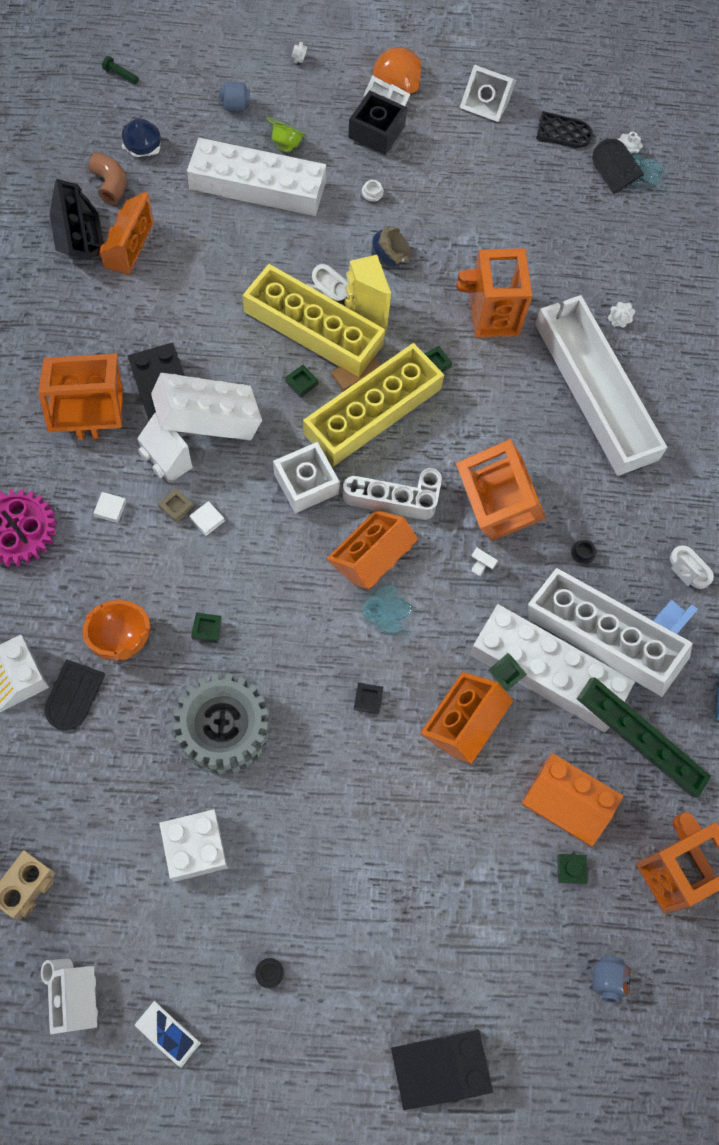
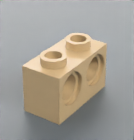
M23 850L0 880V909L13 919L19 921L22 917H28L35 908L36 903L34 901L40 893L44 894L54 882L52 877L56 872ZM33 868H38V878L34 882H28V872ZM14 892H19L21 895L20 902L16 906L11 907L9 904L10 896Z

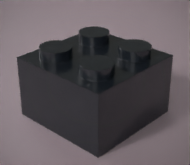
M369 90L349 119L348 138L386 155L405 127L407 107Z

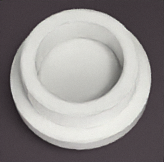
M301 41L299 45H294L291 55L292 58H295L294 63L296 64L297 62L303 63L307 46L303 45Z
M369 180L362 187V196L368 201H378L383 196V187L380 182Z

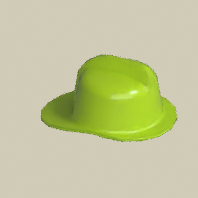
M266 117L273 124L272 141L276 143L277 148L281 151L291 152L292 149L299 146L302 137L307 136V134L297 131L277 119Z

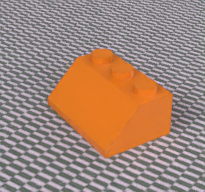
M143 192L127 200L123 208L119 209L117 220L114 226H111L109 229L108 239L100 248L99 254L104 268L130 275L154 224L148 193Z
M375 510L326 559L354 585L369 590L378 583L379 579L388 570L394 567L397 560L412 548V545L418 538L405 517Z
M462 672L420 734L453 758L472 764L513 703V699L499 682Z
M551 753L543 763L521 805L592 847L612 819L623 795Z

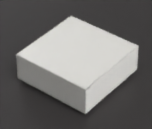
M102 492L93 514L97 518L118 523L126 505V499Z
M209 501L189 516L190 520L205 536L225 522L224 517Z

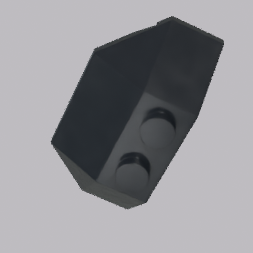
M56 179L50 208L55 250L66 255L90 260L100 253V248L104 244L99 214L89 199L81 192L82 189L78 184Z

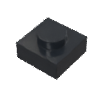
M358 682L353 710L379 714L383 686Z

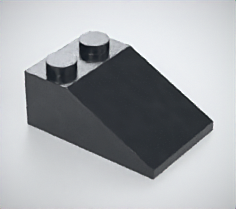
M173 342L127 355L148 421L156 412L151 393L160 373L185 376Z
M471 1029L391 1047L403 1110L493 1093L479 1029Z

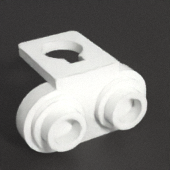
M317 265L312 272V280L315 285H306L333 300L343 301L347 299L345 286L348 285L347 279L329 265Z
M678 546L671 552L670 561L673 565L671 569L687 586L691 584L695 588L703 589L712 583L714 577L712 570L690 547Z

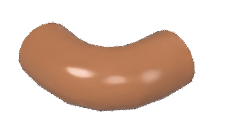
M96 151L90 158L89 171L104 178V183L99 189L98 194L104 202L115 206L119 203L127 186L126 173L118 161Z

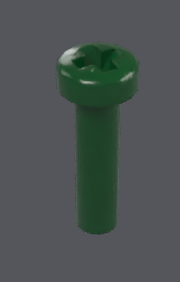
M111 56L104 58L102 62L103 70L106 72L111 70L129 82L137 84L138 76L114 63V59Z

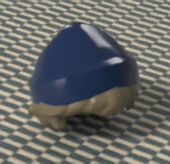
M385 226L384 229L378 231L373 236L371 256L377 255L381 265L396 267L403 262H409L410 247L402 233H399V228Z

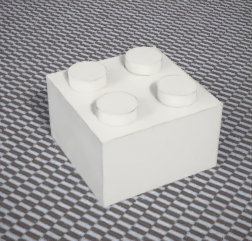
M318 442L273 461L274 475L295 514L339 494L340 481Z
M214 809L159 823L169 877L173 882L228 869L217 814Z

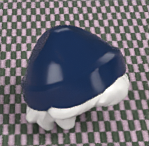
M138 118L130 121L122 131V149H126L134 157L158 154L161 145V135L158 128L145 119Z

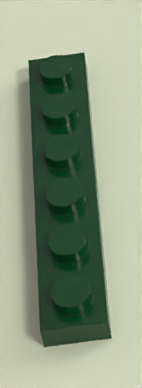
M596 677L590 678L577 697V700L691 797L699 798L711 775Z

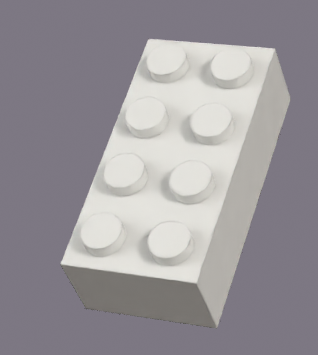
M160 373L151 393L161 430L252 440L262 422L252 388L248 385Z

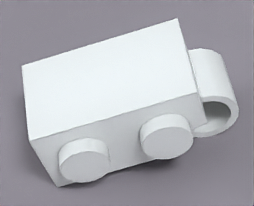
M67 958L46 960L41 968V978L48 985L50 1035L97 1028L98 1010L96 1007L94 966L74 968L72 961Z

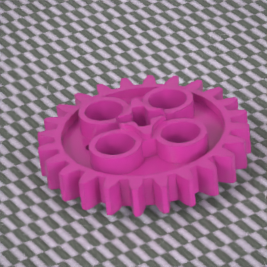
M22 488L18 494H15L13 489H10L7 496L0 491V523H2L0 526V563L4 560L6 567H9L12 561L15 562L17 567H20L21 560H25L29 565L30 557L33 556L39 560V551L48 552L45 544L53 545V541L49 536L57 535L53 528L57 526V522L53 519L55 514L53 510H50L49 503L44 502L41 495L36 497L34 492L30 491L26 496ZM18 509H23L21 513L14 514ZM3 512L10 516L14 524L28 540V543H23L16 531L2 515ZM37 527L34 532H28L30 528ZM16 541L13 546L6 547L9 542Z

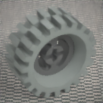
M218 673L211 674L212 680L206 682L204 677L198 679L199 685L196 688L190 684L186 688L187 696L181 695L177 701L179 709L175 708L173 714L175 718L173 728L183 753L187 758H190L192 764L197 767L200 765L204 771L210 773L212 769L217 770L218 774H226L228 769H232L234 773L240 771L239 766L243 764L248 767L253 763L252 758L255 755L259 757L262 753L263 744L266 745L268 740V710L263 696H259L258 689L253 684L248 686L246 679L239 677L237 681L234 680L233 674L228 673L225 674V679H220ZM219 709L232 710L240 717V719L234 720L232 715L225 711L227 723L223 730L225 740L232 737L235 732H238L233 739L226 742H216L205 735V732L210 730L217 739H220L218 725H221L222 722L221 712L217 711L211 718H207L212 712Z

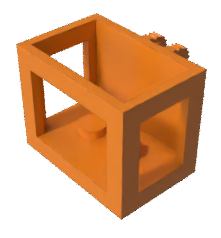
M526 249L479 250L475 269L460 271L458 273L459 280L456 283L458 291L470 294L475 337L520 336L532 299ZM516 259L517 263L510 288H493L490 260Z
M117 353L43 358L38 394L48 432L76 431L77 439L84 440V430H91L93 439H99V429L122 428L124 388ZM47 396H50L49 405L47 401Z
M511 439L456 463L479 527L491 541L547 519L522 455ZM506 453L507 455L506 458L474 471L472 469Z
M689 812L681 813L675 816L672 821L673 828H675V832L680 839L635 863L664 914L690 907L719 891V876L715 875L698 846L712 838L719 850V825L717 822L701 829L692 814ZM687 851L703 877L702 880L693 885H690L675 859Z

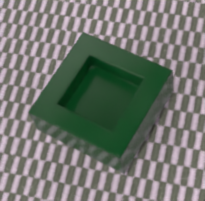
M440 346L424 353L441 372L451 368L452 362Z
M304 364L285 377V382L300 398L318 385V379Z
M196 612L191 635L192 640L218 643L222 616Z
M509 653L488 669L506 691L527 675Z
M557 855L558 883H588L587 855Z

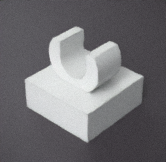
M477 547L471 555L473 559L477 560L471 571L481 577L486 567L494 571L499 563L498 560Z

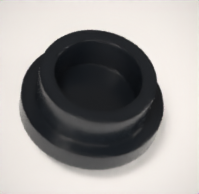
M580 540L573 545L571 554L578 563L588 564L596 557V548L592 542Z
M273 958L262 960L255 970L257 982L265 988L276 987L281 983L284 976L281 963Z

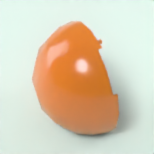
M404 47L390 48L383 52L376 60L372 75L389 85L393 84L411 94L419 90L421 59L410 49Z
M120 599L106 601L94 607L86 615L82 628L83 640L91 652L102 659L110 661L129 659L142 649L150 635L149 616L141 606L132 601Z

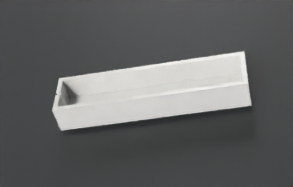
M580 295L565 300L561 306L559 303L541 308L535 326L617 476L659 461L668 447L583 297Z

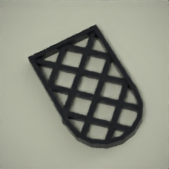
M542 111L536 139L581 148L590 143L593 132L591 127L582 120ZM558 120L561 125L555 126L553 122ZM572 123L575 128L570 130L567 125ZM550 124L552 129L547 130L545 125ZM564 127L567 132L561 133L559 129ZM581 128H586L588 132L584 133ZM578 130L581 135L576 137L572 132ZM556 131L558 136L553 137L550 133ZM570 134L573 139L568 141L564 136ZM584 137L586 141L581 143L579 139Z

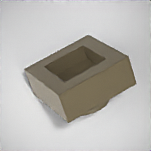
M177 488L158 503L159 508L175 523L180 521L194 508L193 503Z

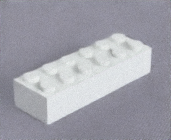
M198 138L187 169L189 190L316 216L326 183V164Z
M558 568L554 570L528 603L529 620L663 697L691 655L692 642Z
M499 604L495 607L469 653L470 656L489 667H492L509 653L527 674L518 682L519 684L603 732H606L610 727L577 700L580 692L590 678L596 677L625 702L635 683L629 677Z

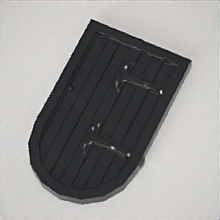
M606 139L595 147L592 156L595 168L613 194L644 175L627 147L620 140Z
M66 659L47 698L44 709L45 717L50 725L64 731L75 729L81 725L89 713L106 674Z

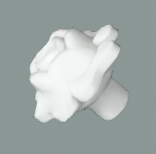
M636 132L622 134L618 139L627 147L630 154L638 153L643 147L641 138L637 136Z
M618 302L617 306L611 307L608 320L612 321L613 327L620 326L624 328L633 321L635 309L632 308L631 303Z

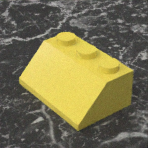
M373 255L351 260L349 271L346 272L348 285L345 286L347 295L345 307L384 328L386 334L391 291L378 256Z

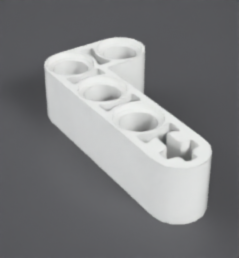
M427 468L421 472L418 487L416 488L351 476L343 483V500L347 505L427 520L434 516L442 477L436 469ZM431 481L435 485H427L425 482ZM379 493L383 497L375 498L373 494ZM404 498L407 502L401 503L398 502L396 499ZM426 502L431 506L423 507L420 503Z

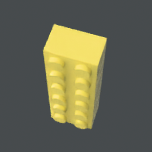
M270 264L266 266L242 295L245 313L337 366H341L357 377H360L384 345V328Z
M412 343L303 420V434L312 444L318 442L328 462L334 467L440 391L444 374Z

